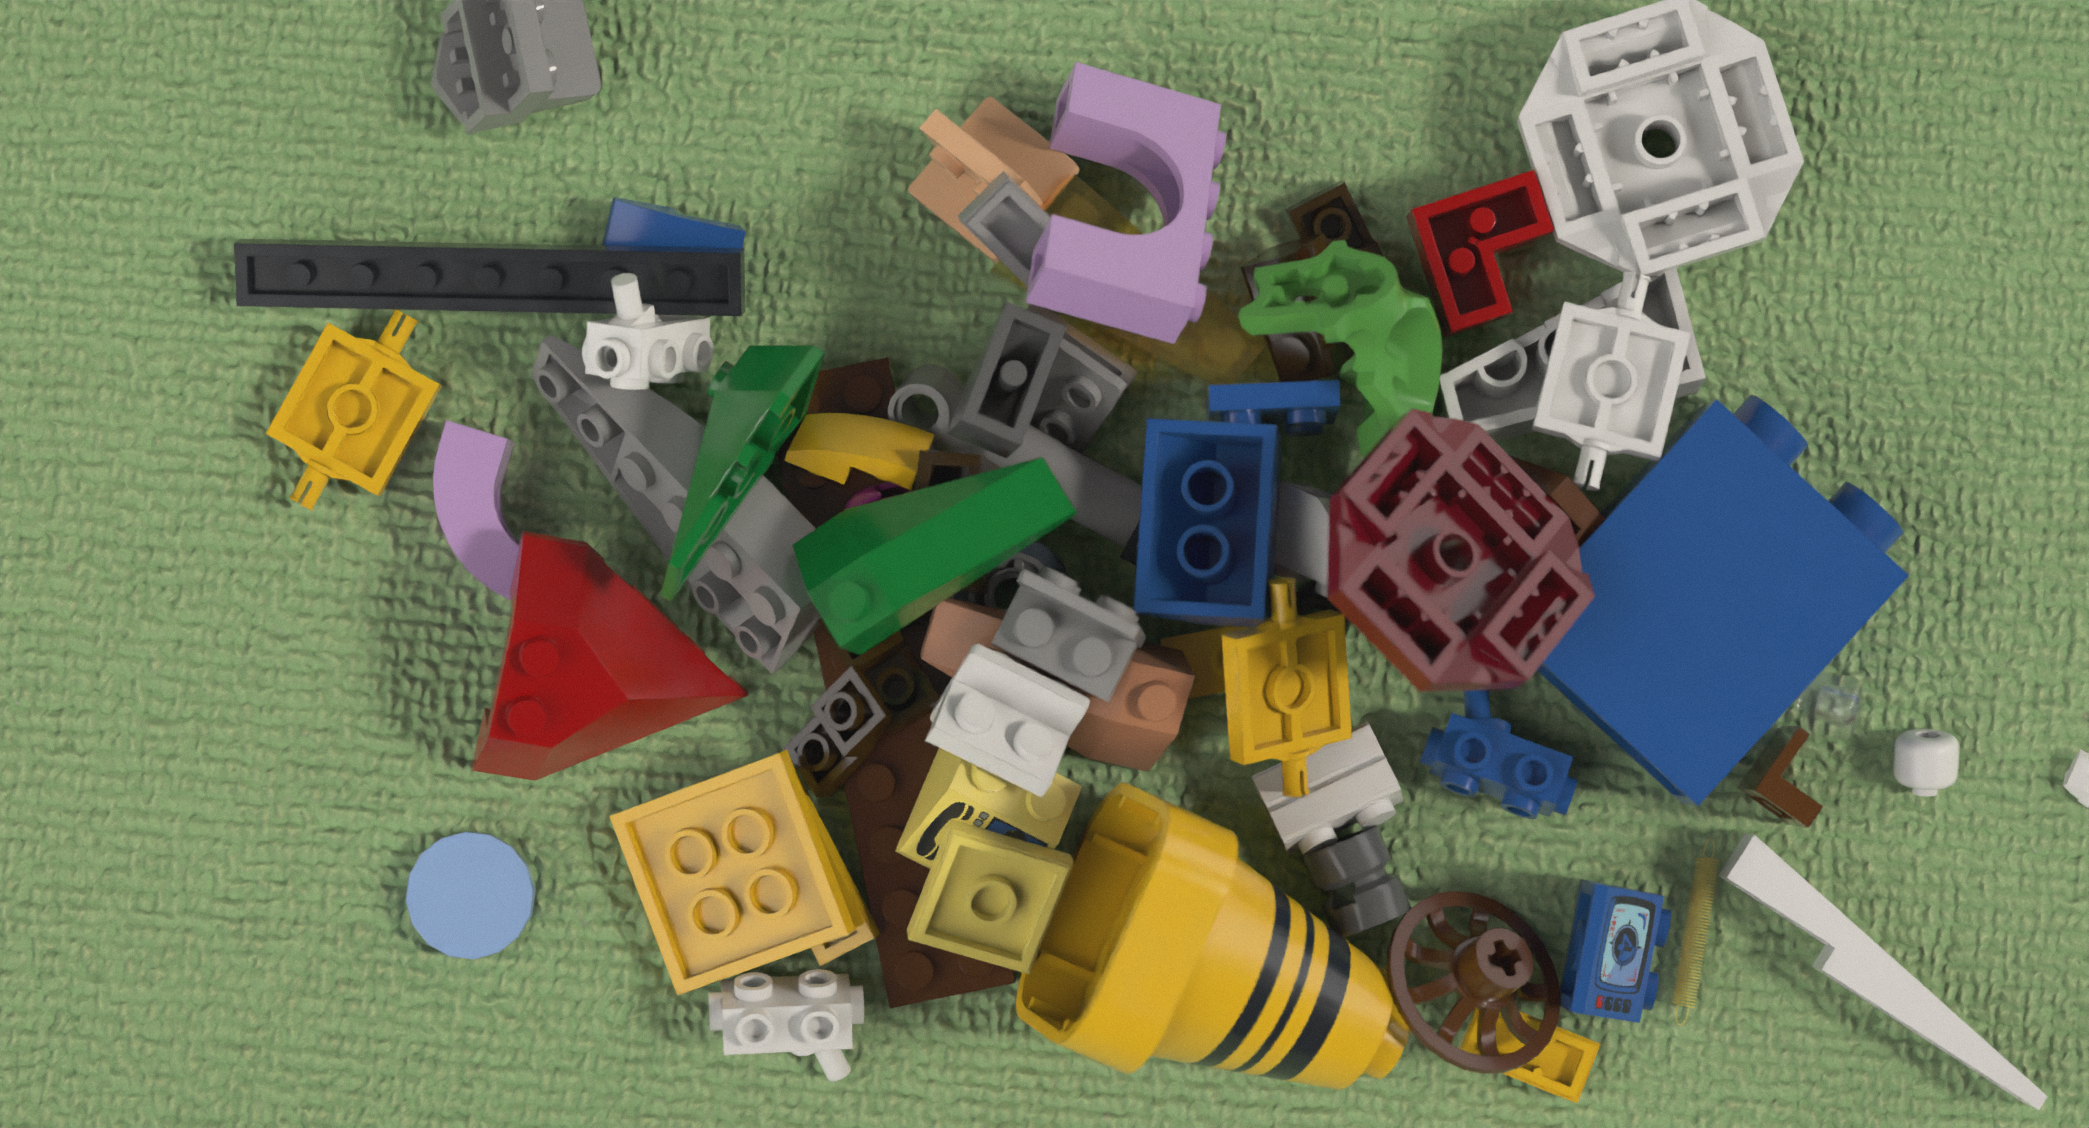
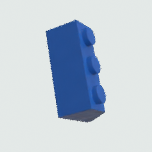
M1147 418L1134 597L1135 614L1204 625L1256 627L1271 617L1270 586L1268 581L1274 577L1283 439L1277 425Z

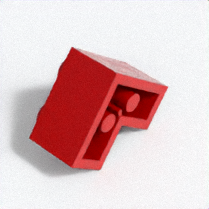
M1534 170L1413 208L1406 216L1445 338L1504 319L1513 312L1494 255L1545 239L1554 231Z

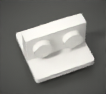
M974 644L934 706L930 715V720L933 723L925 741L1039 797H1043L1053 781L1069 737L1085 715L1090 700L1086 696L1071 690L1064 683L1051 680L1011 660L1003 653L992 651L980 644Z

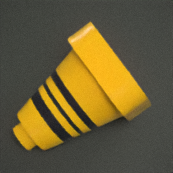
M1123 782L1110 790L1093 813L1072 857L1073 868L1029 974H1021L1016 997L1018 1017L1053 1043L1125 1074L1135 1072L1149 1057L1335 1090L1349 1087L1362 1073L1375 1079L1385 1077L1401 1057L1410 1033L1408 1026L1393 1002L1394 999L1390 991L1387 971L1238 858V841L1235 833L1131 784Z

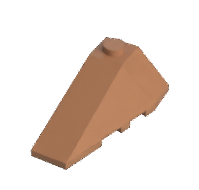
M947 598L933 608L920 656L922 660L952 678L974 644H980L992 651L1007 655L1011 660L1051 680L1060 681L1071 690L1089 698L1088 709L1070 735L1066 745L1086 758L1149 772L1177 736L1195 678V674L1182 650L1144 642L1141 649H1136L1110 703H1107L993 646L991 642L1007 611Z

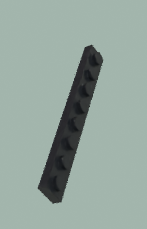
M239 239L234 243L236 306L617 314L611 280L617 275L631 273L637 276L642 304L654 305L655 315L742 316L745 312L744 248Z

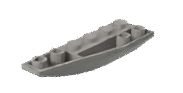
M553 335L548 336L541 342L531 374L532 379L542 395L550 401L669 561L705 427L650 389L629 390L613 388L610 386V378L586 374L582 350ZM762 476L685 583L693 591L698 604L706 612L715 614L735 635L741 649L751 658L758 659L771 674H774L785 665L820 626L818 619L822 617L806 591L792 544L815 530V528L767 478Z

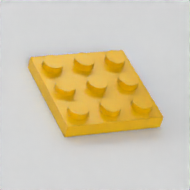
M788 750L609 816L677 996L843 937L856 930Z

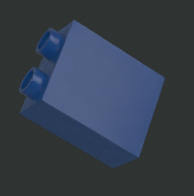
M1752 394L1733 414L1717 399L1699 407L1663 446L1659 461L1650 460L1603 511L1601 515L1605 520L1579 548L1582 572L1588 573L1595 597L1536 670L1680 803L1699 806L1909 576L1885 554L1904 533L1900 525L1869 495L1847 481L1827 501L1790 467L1808 447L1806 440L1774 408Z

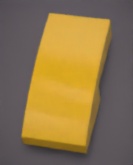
M848 413L807 414L787 451L784 461L804 468L814 475L826 477L843 485L854 467L882 481L891 482L911 490L917 478L919 451H929L935 434L892 420Z

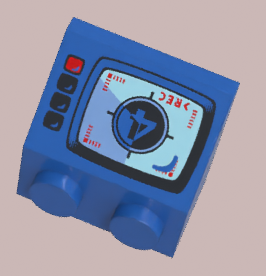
M1581 879L1560 985V1006L1574 1013L1640 1023L1642 1009L1650 1011L1653 1009L1659 982V973L1650 971L1654 946L1662 948L1665 946L1671 921V910L1662 908L1663 895Z

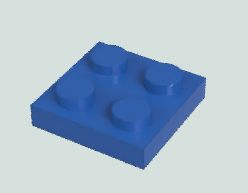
M1339 380L1209 385L1206 399V421L1284 426L1286 436L1319 435L1323 433V425L1334 424L1339 411Z

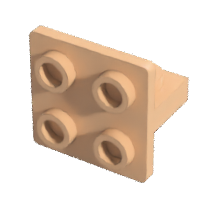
M987 97L961 127L957 126L937 109L919 127L935 147L928 154L932 159L931 162L912 182L908 191L918 202L994 263H1000L1002 261L970 232L957 216L1003 170L1046 211L1079 173V167L1063 152L1049 149L1050 142L996 99Z

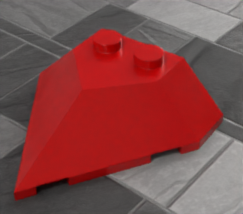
M523 531L510 587L512 614L491 709L484 708L472 770L536 781L749 696V694L731 675L727 676L706 657L704 650L633 584L628 585L604 562V558L587 542Z

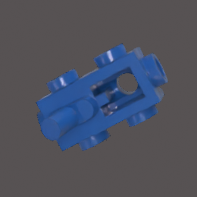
M1464 690L1465 717L1452 713L1444 730L1432 726L1419 763L1430 766L1429 774L1440 777V785L1445 789L1467 797H1476L1477 792H1481L1502 800L1500 807L1516 816L1536 819L1538 814L1549 817L1552 812L1565 816L1578 779L1567 776L1574 757L1510 734V723L1499 718H1491L1489 690Z

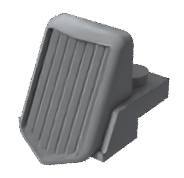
M453 0L441 13L444 31L438 43L431 85L456 119L465 124L467 135L523 122L531 113L587 101L601 88L600 75L583 0Z

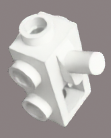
M624 273L612 278L611 284L617 315L614 318L587 322V336L582 347V358L586 374L610 378V386L613 388L641 390L648 389L649 382L680 383L683 382V373L690 371L703 373L709 368L713 358V343L710 338V317L655 315L654 305L642 304L637 276L635 274Z
M813 969L802 973L800 976L770 977L764 973L749 972L739 975L735 979L721 980V992L708 993L710 1031H723L724 1055L792 1052L797 1056H808L814 1053L829 1081L841 1080L850 1073L851 1068L842 1049H853L852 1025L864 1024L863 985L850 986L849 973L835 974L828 970Z

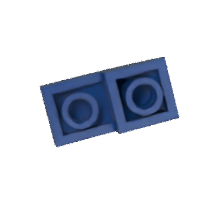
M613 197L602 246L742 248L746 231L740 225L682 215L671 207Z

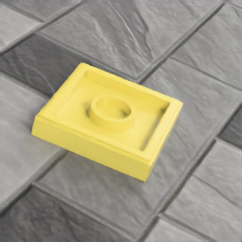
M950 819L907 927L908 940L1029 974L1073 868L1072 855Z

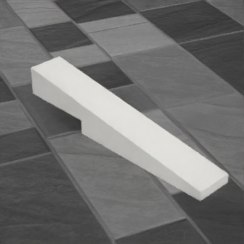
M1744 834L1718 876L1825 944L1814 961L1813 968L2024 1104L2040 1110L2048 1097L1756 835Z

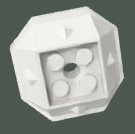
M1663 0L1563 31L1517 119L1532 170L1535 171L1554 228L1553 235L1555 241L1623 273L1636 272V279L1639 278L1640 274L1650 277L1762 242L1766 238L1804 162L1764 40L1738 24L1714 13L1697 0ZM1653 129L1665 131L1674 141V154L1666 158H1657L1650 155L1643 147L1642 134Z

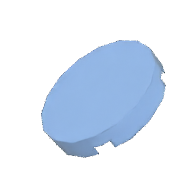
M466 831L439 839L420 855L409 874L406 903L412 925L428 945L450 957L477 959L501 952L520 936L533 914L535 886L529 865L511 845L493 834Z

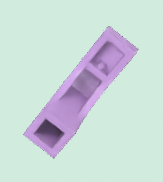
M446 420L435 458L433 474V493L440 526L448 544L465 568L489 589L511 600L510 587L520 542L511 533L504 519L501 506V489L515 442Z

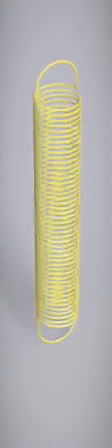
M1707 841L1703 851L1704 858H1695L1700 861H1694L1698 864H1694L1697 867H1694L1696 870H1693V872L1699 874H1692L1697 876L1692 877L1696 880H1691L1695 883H1691L1693 886L1690 887L1692 888L1690 891L1695 893H1689L1694 896H1688L1692 899H1688L1691 902H1688L1690 905L1687 907L1692 909H1686L1691 912H1686L1690 915H1685L1688 918H1685L1687 921H1685L1686 924L1684 926L1689 928H1683L1687 931H1683L1686 934H1682L1685 937H1682L1684 940L1681 942L1686 944H1681L1685 947H1680L1683 950H1680L1682 953H1679L1681 955L1679 958L1683 960H1678L1682 963H1677L1681 966H1677L1680 969H1676L1679 972H1676L1678 975L1675 976L1680 979H1675L1678 982H1674L1677 985H1674L1676 988H1673L1675 990L1673 993L1677 995H1672L1676 998H1671L1675 1000L1671 1001V1003L1677 1004L1675 1012L1676 1022L1678 1006L1689 1007L1684 1022L1682 1024L1677 1022L1679 1026L1685 1023L1689 1009L1696 1008L1684 1005H1696L1695 1003L1681 1000L1697 1002L1696 1000L1682 997L1697 999V997L1683 994L1698 995L1685 991L1698 992L1686 988L1699 989L1688 986H1699V984L1685 981L1700 983V981L1686 978L1700 980V978L1687 975L1701 976L1689 972L1702 973L1690 970H1702L1701 968L1692 967H1702V965L1689 962L1703 964V962L1695 961L1703 959L1691 956L1704 957L1693 953L1705 954L1694 950L1705 951V949L1696 947L1705 948V946L1697 944L1706 945V943L1699 941L1707 940L1695 937L1707 938L1697 934L1708 935L1698 931L1708 932V930L1700 928L1708 929L1709 927L1701 925H1709L1703 922H1710L1709 920L1699 918L1711 919L1701 915L1711 916V914L1702 912L1711 913V911L1704 909H1712L1705 906H1713L1702 902L1713 903L1703 899L1714 900L1713 898L1705 897H1714V895L1706 893L1714 894L1715 892L1708 890H1715L1709 887L1716 886L1706 883L1716 884V882L1712 881H1717V879L1709 877L1717 878V876L1710 874H1718L1711 871H1719L1713 869L1719 868L1714 865H1719L1716 862H1720V860L1712 859L1715 851L1714 841L1712 857L1708 858L1704 855Z

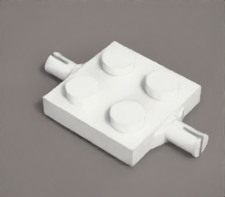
M1636 272L1623 273V281L1616 308L1592 309L1568 302L1563 303L1532 426L1533 431L1565 438L1581 448L1572 482L1577 487L1583 488L1589 464H1591L1592 469L1586 490L1598 491L1600 489L1599 485L1607 454L1625 453L1659 461L1691 335L1689 332L1658 325L1646 315L1641 314L1651 278L1640 274L1634 297L1632 298L1631 293Z

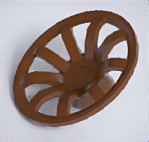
M1449 891L1436 893L1413 906L1402 916L1393 930L1387 949L1386 970L1395 1005L1409 1030L1427 1049L1442 1060L1467 1071L1482 1074L1505 1073L1520 1068L1534 1059L1551 1041L1558 1024L1561 1004L1557 974L1553 961L1543 942L1533 929L1513 910L1494 899L1473 892ZM1454 906L1472 908L1469 922L1470 936L1460 934L1450 926L1442 908ZM1489 913L1505 922L1516 933L1504 928L1487 930ZM1426 917L1435 936L1452 950H1435L1422 947L1413 942L1409 936L1416 925ZM1530 950L1540 967L1544 984L1528 982L1533 972V958ZM1406 958L1418 965L1436 969H1449L1450 974L1422 986L1407 988L1404 959ZM1457 991L1461 997L1445 1017L1436 1033L1424 1021L1415 1005L1427 1003ZM1517 997L1527 1001L1546 1002L1544 1016L1538 1031L1531 1028L1523 1020L1517 1008ZM1475 1008L1480 1009L1477 1021V1043L1480 1055L1468 1053L1451 1045L1457 1031ZM1500 1012L1508 1030L1520 1042L1525 1044L1518 1051L1503 1056L1497 1050L1495 1041L1496 1022Z

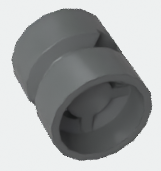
M1378 825L1341 837L1332 846L1304 856L1301 855L1314 888L1326 891L1328 895L1322 908L1330 928L1343 938L1387 922L1411 909L1399 876L1386 872L1385 867L1390 861L1391 856Z

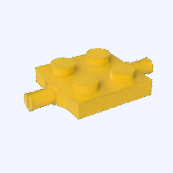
M397 309L393 310L394 313L377 342L371 339L356 338L328 322L266 432L267 435L294 449L303 462L308 464L289 498L312 511L330 477L351 481L381 497L442 388V385L415 371L406 359L399 355L419 321Z
M1278 577L1276 580L1270 579L1268 581L1272 617L1256 627L1222 634L1230 760L1242 765L1271 758L1281 760L1282 795L1301 797L1302 794L1308 795L1310 793V788H1308L1307 757L1327 744L1352 738L1345 617L1343 613L1331 609L1303 616L1297 615L1296 579L1292 577Z

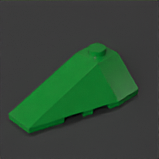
M749 345L735 365L726 361L716 372L707 390V394L713 397V402L660 594L670 601L673 600L804 420L825 353L814 345Z
M1039 457L845 509L792 544L806 591L840 648L861 655L1075 516L1078 512L1046 460Z

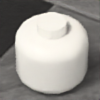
M1912 729L1902 732L1895 740L1893 772L1896 780L1900 784L1912 788L1914 795L1924 797L1935 796L1938 794L1939 789L1952 786L1958 777L1959 742L1955 736L1941 730Z

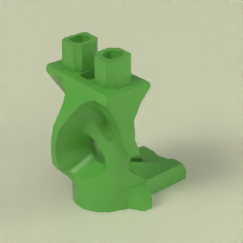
M1345 240L1333 241L1323 252L1315 257L1255 268L1253 279L1259 293L1255 301L1241 307L1239 311L1241 327L1251 335L1316 331L1324 335L1326 343L1345 342L1354 350L1355 354L1341 366L1340 378L1356 387L1364 400V418L1356 428L1360 454L1363 458L1367 456L1397 419L1412 408L1433 413L1439 388L1443 354L1440 327L1428 297L1414 294L1401 288L1397 272L1390 261L1379 255L1347 247ZM1302 296L1317 297V299L1311 302L1304 303L1300 300L1293 302L1296 298Z

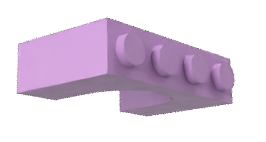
M1075 62L1057 97L1049 149L1108 165L1134 177L1146 187L1156 200L1162 213L1164 228L1148 234L1129 235L1052 214L1033 250L1026 303L1171 344L1176 342L1187 321L1197 322L1204 306L1207 290L1206 285L1198 283L1199 271L1204 270L1213 244V234L1205 232L1206 219L1209 220L1215 210L1220 190V184L1211 181L1212 172L1220 163L1226 143V133L1218 131L1221 104Z

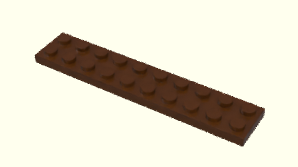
M886 357L819 371L806 415L848 413L889 420L888 406L891 397L895 393L889 358ZM800 424L778 454L787 500L816 529L844 511L847 501L860 489L886 481H882L867 472L853 467L843 485L826 477L814 475L804 468L784 461L787 451L801 426ZM932 608L901 628L900 632L939 697H941L952 677L925 662L920 656L932 615ZM820 625L814 632L826 691L847 669ZM932 712L891 737H888L884 732L871 753L844 783L869 909L881 933L876 937V943L890 1008L1015 983L1012 969L908 940L907 927L930 869L895 850L939 747L925 741L933 723L930 720Z

